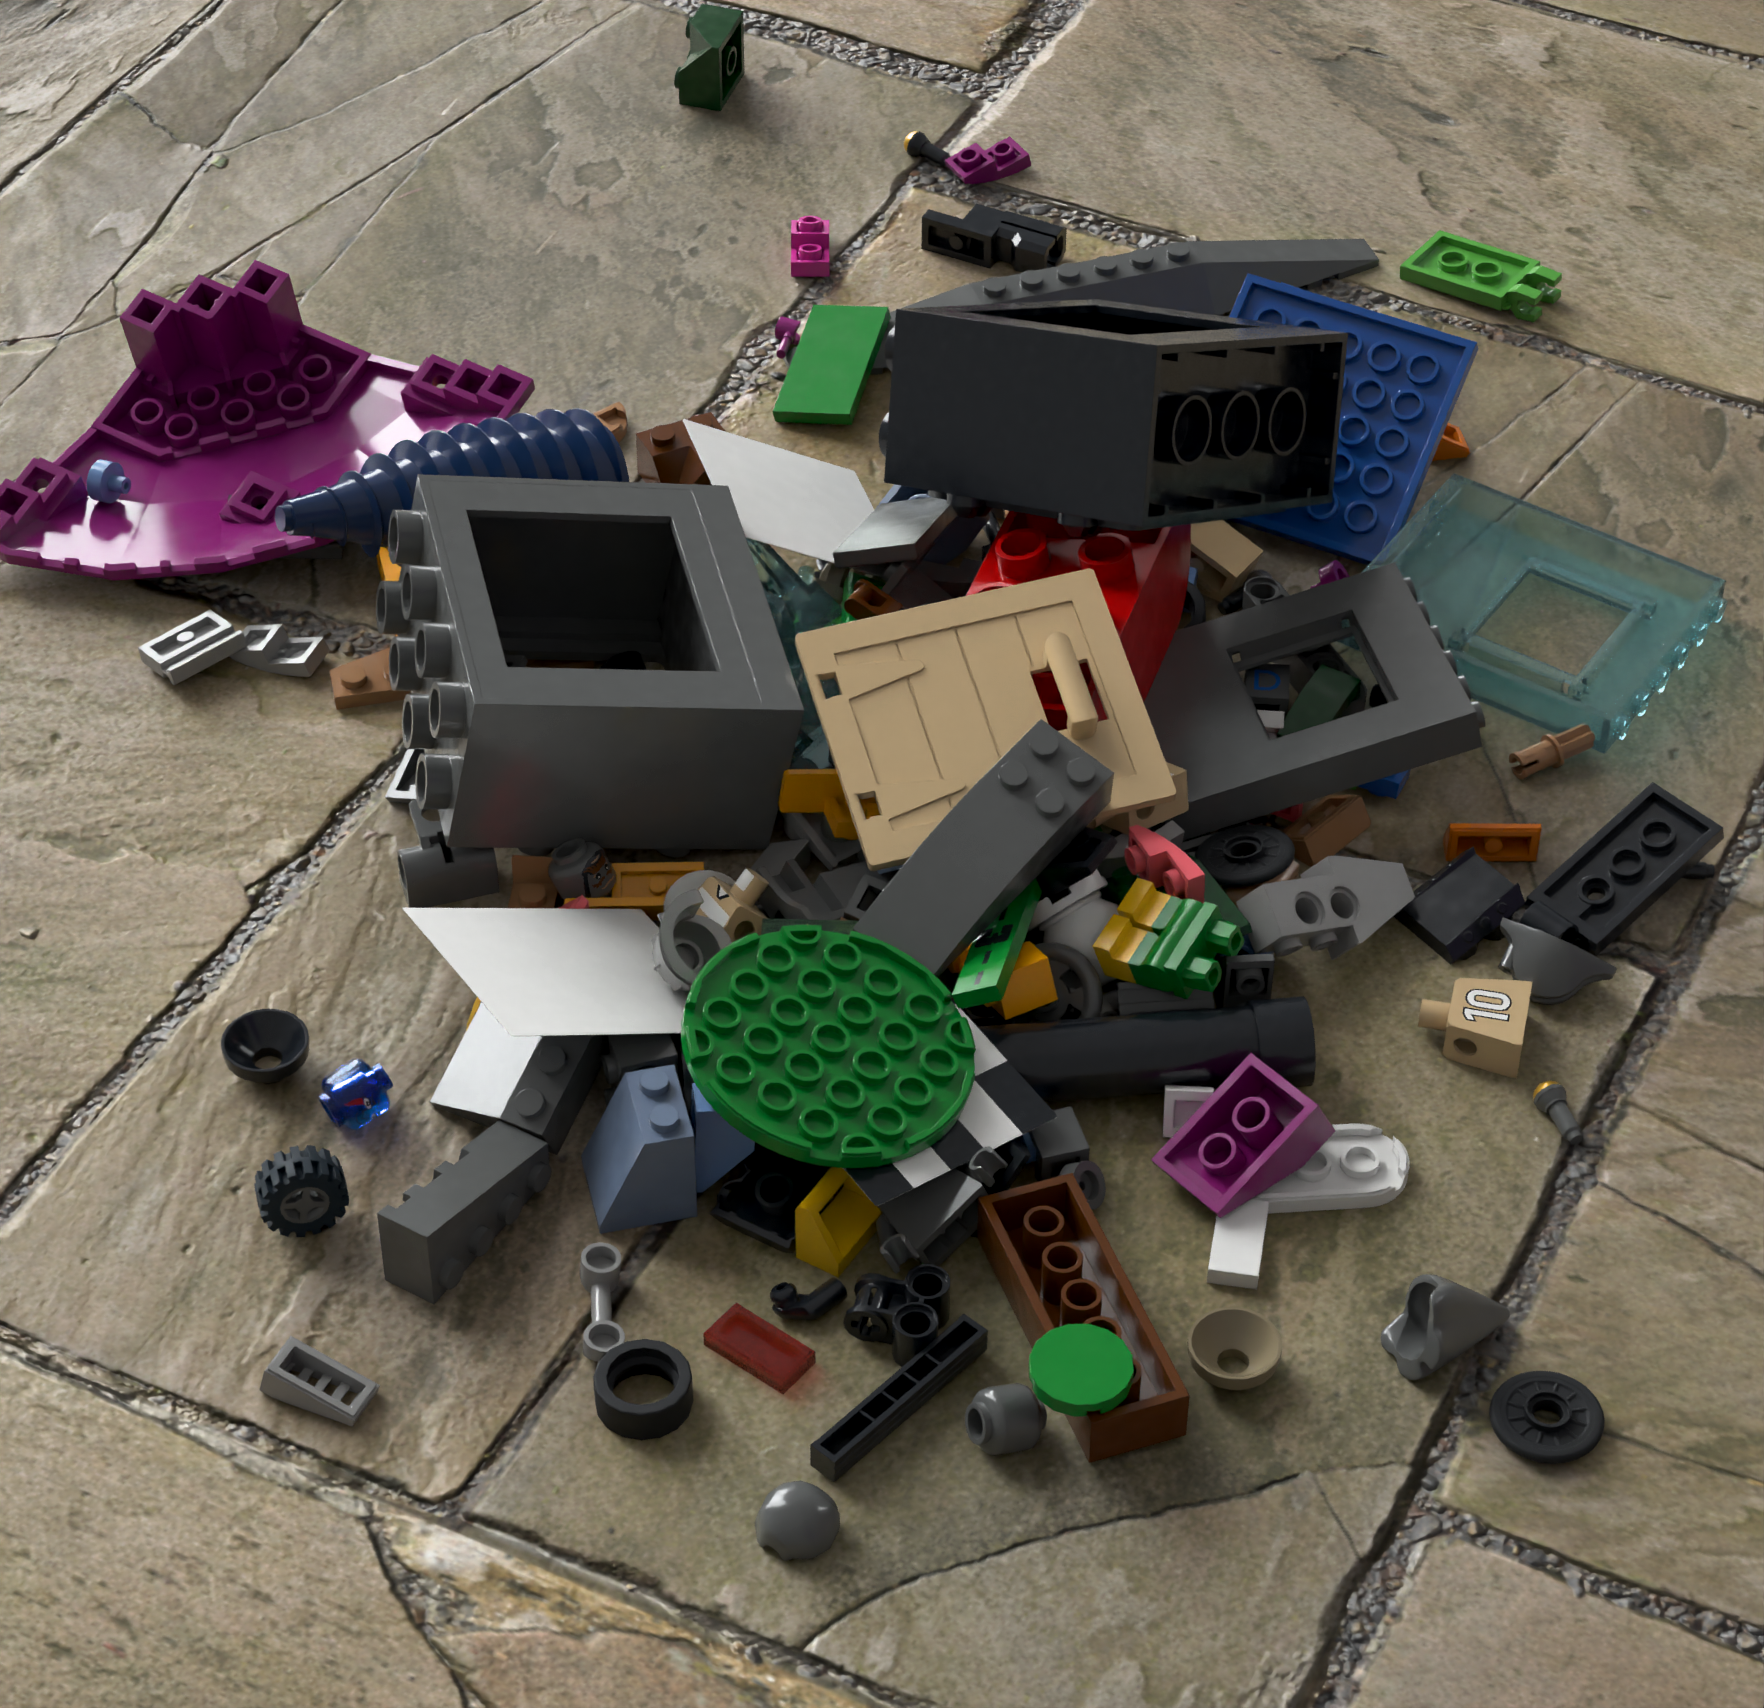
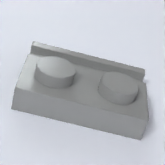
M210 609L138 647L144 664L163 678L168 676L170 682L176 685L247 647L242 631H234L232 624Z

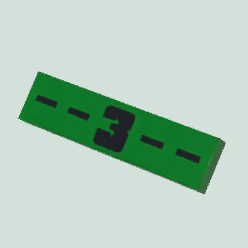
M1036 878L972 942L952 993L958 1009L1003 999L1042 894Z

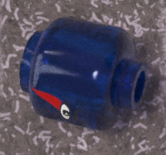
M353 1058L323 1078L321 1083L323 1092L318 1095V1099L336 1127L340 1128L345 1125L351 1130H359L389 1109L390 1098L387 1091L393 1087V1083L379 1063L370 1067L366 1061L360 1058Z

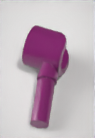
M783 316L778 320L775 327V338L782 340L776 352L778 358H785L790 345H797L799 343L800 335L796 332L800 327V321Z

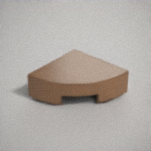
M620 402L593 413L613 433L618 443L624 438L627 432L626 410Z

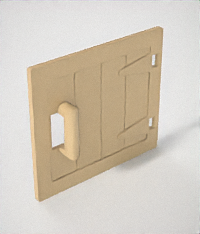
M1088 568L798 633L795 636V646L870 871L905 864L954 806L1040 719L1048 724L1031 676L1032 674L1050 670L1053 673L1068 715L1067 729L1058 732L1114 772L1111 801L1093 820L1175 800L1176 788L1093 569ZM1087 662L1107 720L1098 722L1096 709L1079 666L1081 663ZM835 678L840 695L826 699L820 680ZM875 797L880 815L866 819L859 799Z

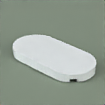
M1360 1123L1333 1124L1335 1133L1302 1168L1252 1199L1269 1202L1268 1214L1380 1206L1395 1199L1406 1186L1410 1162L1407 1150L1398 1139L1393 1136V1140H1391L1389 1137L1382 1135V1129Z

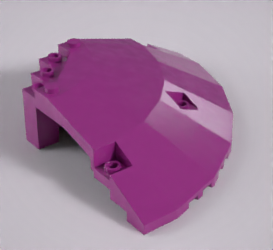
M257 260L253 261L233 289L200 274L197 275L177 303L141 289L119 317L136 365L134 371L96 418L91 427L58 458L50 462L41 457L39 460L33 457L14 482L5 478L1 483L0 560L13 565L95 578L127 580L221 573L324 546L335 540L319 537L311 539L310 536L288 535L286 531L280 532L275 522L276 507L283 505L286 500L312 493L320 486L330 487L337 484L339 478L346 471L354 470L360 473L363 464L371 455L375 453L388 455L394 445L402 440L409 439L418 442L424 434L431 430H441L448 433L450 429L460 423H471L477 426L484 419L491 417L502 418L506 421L507 418L518 413L535 390L534 381L530 377L499 364L492 371L467 359H464L460 365H457L434 354H431L429 358L426 357L420 366L373 355L303 324L289 274ZM440 384H446L442 389L436 387ZM103 459L119 463L124 470L125 477L131 480L130 491L127 494L121 493L119 498L113 503L96 501L88 495L87 476L91 466L97 460ZM41 488H46L43 493L37 492ZM260 504H265L263 509L259 510L255 508Z

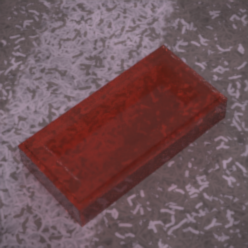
M735 1303L703 1333L704 1345L781 1394H784L816 1363L814 1350L738 1303Z

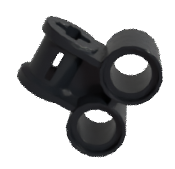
M933 1264L915 1266L907 1273L905 1281L889 1278L878 1273L863 1274L856 1281L854 1288L856 1300L854 1306L846 1311L843 1324L848 1333L857 1339L892 1344V1356L895 1362L903 1367L937 1338L938 1330L948 1322L950 1314V1277L943 1268ZM873 1288H876V1292H875V1295H874V1297H873V1293H872L871 1290H872ZM869 1318L872 1323L870 1327L867 1326Z

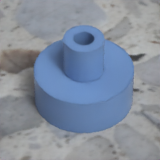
M100 459L89 470L86 484L87 492L93 500L113 503L119 498L121 493L127 494L130 491L131 480L125 477L124 470L119 463Z

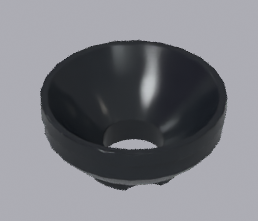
M260 1009L241 1015L226 1027L221 1039L222 1055L228 1069L244 1080L264 1084L280 1082L295 1073L305 1063L310 1044L308 1029L304 1022L296 1015L279 1009ZM267 1056L277 1057L282 1060L274 1068L261 1069L255 1066L259 1059Z

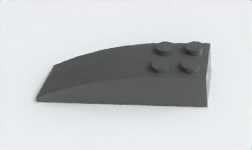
M1040 719L936 826L882 890L854 926L853 931L874 937L896 947L924 965L938 978L1110 803L1114 772Z

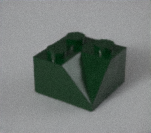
M701 4L695 15L689 17L687 21L686 37L690 39V51L684 65L678 67L676 71L674 85L676 89H679V104L721 111L745 74L743 11Z

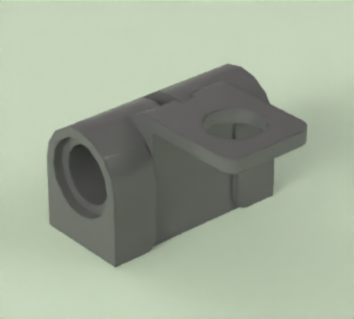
M417 800L411 801L409 803V811L419 838V846L397 850L399 878L408 907L428 908L499 893L498 868L494 848L447 847L441 820L432 822L424 819L422 815L428 809H420Z

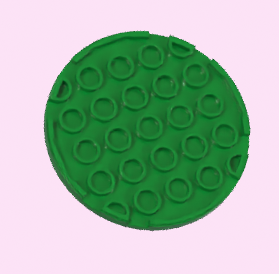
M821 925L782 926L781 930L763 935L752 933L721 949L705 964L692 983L681 1021V1042L688 1070L703 1097L725 1121L749 1139L776 1153L798 1161L836 1168H865L895 1163L912 1157L939 1141L959 1119L968 1101L975 1080L974 1053L976 1048L968 1020L965 1017H961L958 1009L951 1001V992L924 965L896 947L874 937L855 931H850L849 935L823 931Z

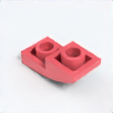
M1140 825L1129 827L1128 848L1124 850V857L1129 871L1133 875L1138 874L1141 879L1153 882L1155 888L1164 886L1168 895L1180 899H1195L1204 904L1205 874L1185 852L1163 836Z

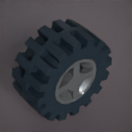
M307 1145L303 1151H299L298 1146L289 1147L290 1153L284 1154L282 1151L273 1154L275 1160L272 1162L266 1159L261 1164L262 1171H257L255 1175L256 1183H254L261 1218L264 1223L267 1222L268 1228L273 1232L279 1228L280 1235L287 1237L291 1232H295L296 1237H305L306 1231L312 1230L313 1235L322 1232L321 1227L324 1225L329 1228L336 1224L335 1216L342 1218L346 1213L345 1206L349 1205L347 1183L339 1159L335 1155L331 1157L329 1150L322 1148L317 1152L316 1147Z

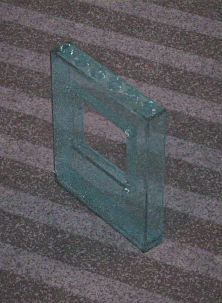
M1455 473L1451 475L1362 571L1366 572L1395 562L1403 578L1410 576L1417 595L1416 602L1423 600L1430 618V626L1437 625L1443 641V651H1451L1457 667L1456 676H1465L1471 698L1556 734L1580 724H1587L1595 735L1592 749L1604 754L1616 739L1619 741L1624 739L1636 715L1641 717L1645 713L1652 695L1655 692L1661 693L1664 690L1670 673L1674 668H1682L1688 657L1689 650L1693 645L1699 646L1703 642L1708 627L1712 622L1718 623L1721 620L1727 606V600L1723 598L1726 580ZM1529 573L1629 613L1577 676L1476 635ZM1348 619L1341 621L1342 629L1350 627ZM1354 636L1337 641L1361 651ZM1467 643H1470L1469 650L1467 653L1463 650V648L1466 646ZM1564 683L1570 685L1567 694L1563 691Z

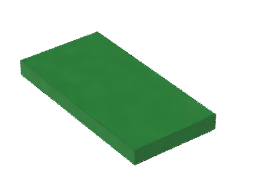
M813 305L772 411L775 422L852 425L891 318L889 307Z

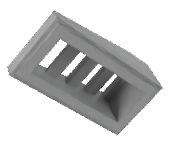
M290 1336L264 1370L259 1390L279 1401L353 1427L378 1392L380 1385ZM292 1370L300 1372L298 1377L290 1373ZM311 1377L319 1379L315 1386L307 1383ZM329 1384L338 1386L331 1396L324 1393ZM348 1391L357 1393V1396L349 1406L341 1402Z

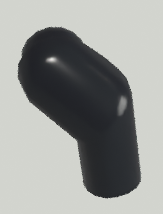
M835 1277L830 1278L810 1294H797L796 1286L787 1282L777 1284L770 1292V1299L774 1303L772 1310L783 1319L817 1320L847 1298L845 1286Z

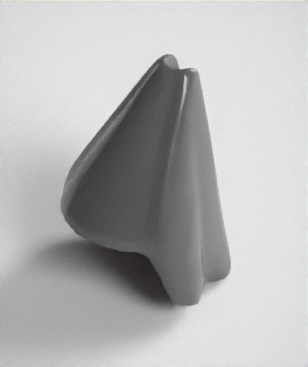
M1423 1274L1411 1282L1405 1298L1406 1307L1402 1314L1381 1332V1344L1384 1349L1394 1355L1398 1370L1405 1378L1420 1380L1445 1366L1491 1334L1509 1319L1510 1312L1506 1306L1449 1279L1434 1274Z

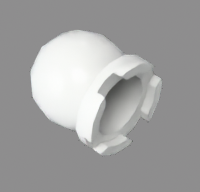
M1096 869L1090 876L1070 886L1069 889L1072 893L1058 902L1052 904L1048 897L1039 901L1027 932L1038 928L1039 931H1044L1043 943L1064 944L1082 953L1094 966L1101 985L1104 986L1114 983L1117 978L1104 975L1092 946L1112 915L1119 914L1117 912V904L1100 898L1102 895L1100 890L1106 887L1108 882L1104 876L1101 877Z

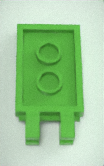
M1441 230L1400 265V279L1500 311L1502 309H1511L1517 319L1535 322L1542 315V308L1537 306L1531 307L1527 303L1534 306L1539 301L1554 304L1561 297L1560 289H1551L1548 286L1555 287L1562 280V273L1542 265L1540 266V261Z

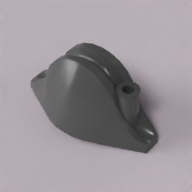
M1504 917L1501 921L1500 930L1509 945L1498 968L1504 973L1512 975L1513 980L1532 982L1530 995L1532 1002L1542 1005L1563 1003L1573 997L1584 986L1593 982L1610 980L1616 973L1617 968L1569 942Z

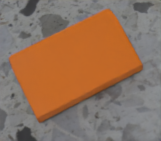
M1450 823L1443 836L1445 860L1452 861L1463 851L1474 846L1476 854L1484 861H1536L1542 829L1541 824Z

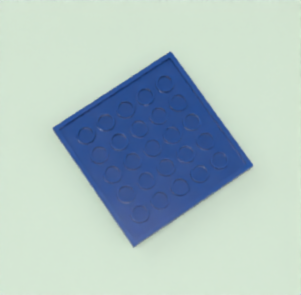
M1247 273L1229 317L1348 333L1332 503L1288 508L1286 512L1226 520L1374 568L1388 565L1479 349L1477 342Z

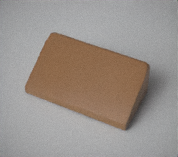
M1327 795L1282 832L1294 844V857L1312 867L1327 856H1334L1369 828L1371 820L1361 796Z

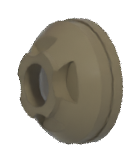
M1223 1307L1209 1311L1195 1321L1188 1335V1355L1192 1368L1205 1381L1223 1389L1244 1390L1263 1384L1276 1371L1282 1354V1340L1278 1329L1265 1316L1251 1309ZM1234 1357L1245 1362L1247 1369L1241 1373L1231 1374L1223 1371L1218 1366V1363L1225 1358Z

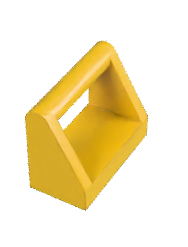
M831 1167L795 1210L796 1258L836 1277L843 1273L877 1231L875 1223L882 1214L879 1208L874 1205L843 1168ZM844 1183V1187L820 1215L819 1212Z

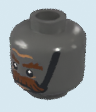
M576 838L563 843L553 852V860L549 864L548 875L563 901L566 898H577L581 895L585 898L609 897V892L616 883V872L600 845L596 842Z

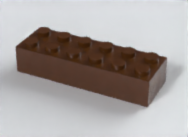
M1073 1173L979 1197L977 1239L1032 1349L1036 1341L1049 1330L1067 1324H1091L1108 1329L1125 1342L1132 1354L1133 1384L1125 1400L1113 1410L1100 1414V1409L1087 1411V1416L1073 1417L1065 1414L1088 1462H1095L1185 1436L1190 1395Z

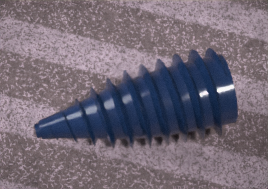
M581 408L569 409L564 413L556 409H545L538 412L535 416L525 412L516 413L507 418L506 421L497 417L486 418L477 426L471 423H460L450 429L448 433L441 430H431L424 434L418 442L409 439L402 440L394 445L388 455L383 453L371 455L363 464L360 473L354 470L346 471L335 485L330 487L320 486L312 493L284 501L283 505L276 507L275 522L280 532L286 531L288 535L310 536L311 539L319 537L337 540L340 546H344L346 542L361 544L365 553L369 557L374 558L379 553L380 547L387 548L389 552L388 529L392 511L412 509L417 474L629 482L625 458L617 439L594 414Z

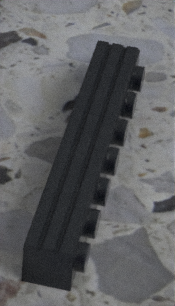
M962 1314L958 1320L819 1439L815 1440L810 1445V1465L832 1482L838 1480L987 1350L988 1330L967 1315Z

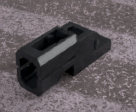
M977 203L963 219L928 209L922 216L921 249L989 269L997 260L1011 263L1015 271L1023 273L1028 270L1036 271L1057 267L1066 252L1067 228Z

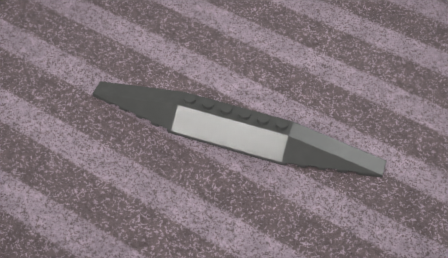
M1365 239L1174 242L1166 246L1137 249L1129 253L1101 256L1083 262L1064 263L1057 267L1036 271L1028 270L1010 276L991 277L984 281L960 286L903 308L1098 299L1224 316V313L1232 311L1247 273L1279 283L1283 282L1297 288L1303 286L1308 291L1322 286V280L1334 276L1340 280L1379 266V259ZM896 310L890 312L891 318L870 375L883 374V368L888 367L885 360V343L889 332L895 326ZM797 346L788 349L785 358H783L788 369Z

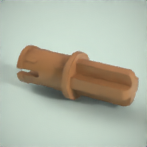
M1580 724L1554 736L1551 734L1543 735L1540 742L1509 755V763L1517 761L1520 763L1512 766L1511 769L1515 776L1522 780L1547 767H1561L1565 759L1594 746V732L1590 730L1587 724Z

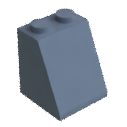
M674 1064L626 1072L581 1155L600 1234L697 1217L694 1133Z

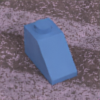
M692 1083L690 1123L695 1143L696 1192L701 1193L754 1151L755 1142L725 1121L706 1101L696 1084Z

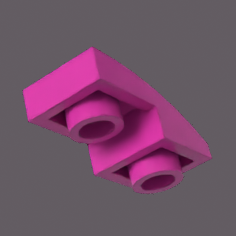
M803 216L799 220H791V277H830L829 220H822L818 216Z

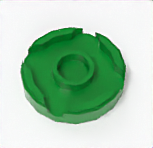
M1067 1324L1049 1330L1036 1341L1029 1355V1378L1033 1384L1032 1390L1035 1395L1053 1411L1069 1416H1087V1411L1099 1409L1100 1414L1111 1411L1126 1399L1133 1384V1357L1125 1342L1108 1329L1095 1325Z

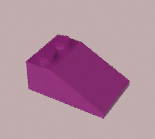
M1250 1053L1158 1151L1151 1161L1221 1218L1302 1168L1335 1133V1129L1318 1104L1254 1054Z

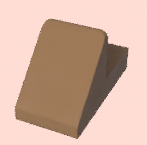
M512 855L513 885L508 908H558L560 895L548 875V867L553 860L552 857Z

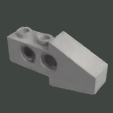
M1334 855L1327 856L1300 874V879L1262 884L1236 903L1240 912L1251 925L1252 933H1249L1248 936L1255 954L1274 951L1277 957L1292 954L1303 948V946L1310 945L1312 951L1327 948L1331 960H1335L1365 941L1412 901L1415 895L1403 863Z

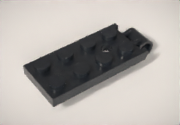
M1652 782L1526 897V911L1520 923L1544 931L1573 945L1576 939L1580 938L1589 944L1588 953L1598 956L1724 839L1723 827ZM1593 893H1601L1605 896L1600 900L1588 899L1589 895Z

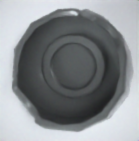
M804 1481L782 1483L767 1494L754 1522L757 1542L761 1547L769 1545L775 1549L784 1561L793 1558L813 1559L831 1548L839 1532L840 1513L838 1512V1507L827 1493L811 1483Z

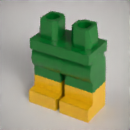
M1137 877L1117 908L1119 915H1112L1092 947L1104 975L1161 991H1173L1175 996L1188 999L1194 989L1208 992L1215 990L1221 980L1222 970L1219 962L1213 960L1217 953L1230 957L1236 956L1244 944V938L1239 926L1223 920L1218 905L1209 902L1203 904L1190 898L1180 899L1156 891L1153 882Z

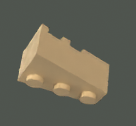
M1223 520L1191 524L1190 567L1198 568L1196 587L1201 594L1222 602L1224 597L1238 589L1246 581L1249 573L1254 570L1263 550Z

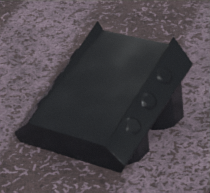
M1473 846L1463 851L1413 892L1415 898L1393 917L1451 965L1457 960H1466L1475 955L1478 943L1483 938L1491 941H1499L1505 938L1500 930L1503 917L1513 921L1514 913L1526 903L1519 883L1513 884L1476 854Z
M755 1142L754 1151L742 1160L745 1169L736 1180H730L722 1186L717 1194V1204L709 1214L724 1225L781 1252L794 1253L796 1251L795 1210L831 1167L798 1161L776 1153ZM844 1183L819 1212L820 1215L844 1187Z

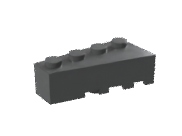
M498 1120L461 1149L458 1162L453 1165L444 1161L435 1168L433 1180L427 1186L421 1187L414 1184L403 1193V1201L405 1202L398 1208L387 1205L377 1213L385 1280L432 1304H435L448 1289L451 1290L456 1287L469 1265L477 1257L483 1256L489 1250L493 1239L507 1224H512L518 1218L522 1207L536 1192H541L547 1186L552 1173L549 1164L548 1143Z

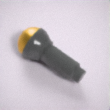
M1556 1081L1540 1083L1533 1093L1535 1106L1548 1116H1551L1564 1139H1568L1571 1145L1580 1143L1583 1139L1580 1133L1581 1128L1567 1107V1096L1564 1087Z

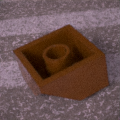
M712 412L694 415L686 419L725 431ZM683 420L667 425H659L653 429L636 433L638 474L645 483L712 485Z

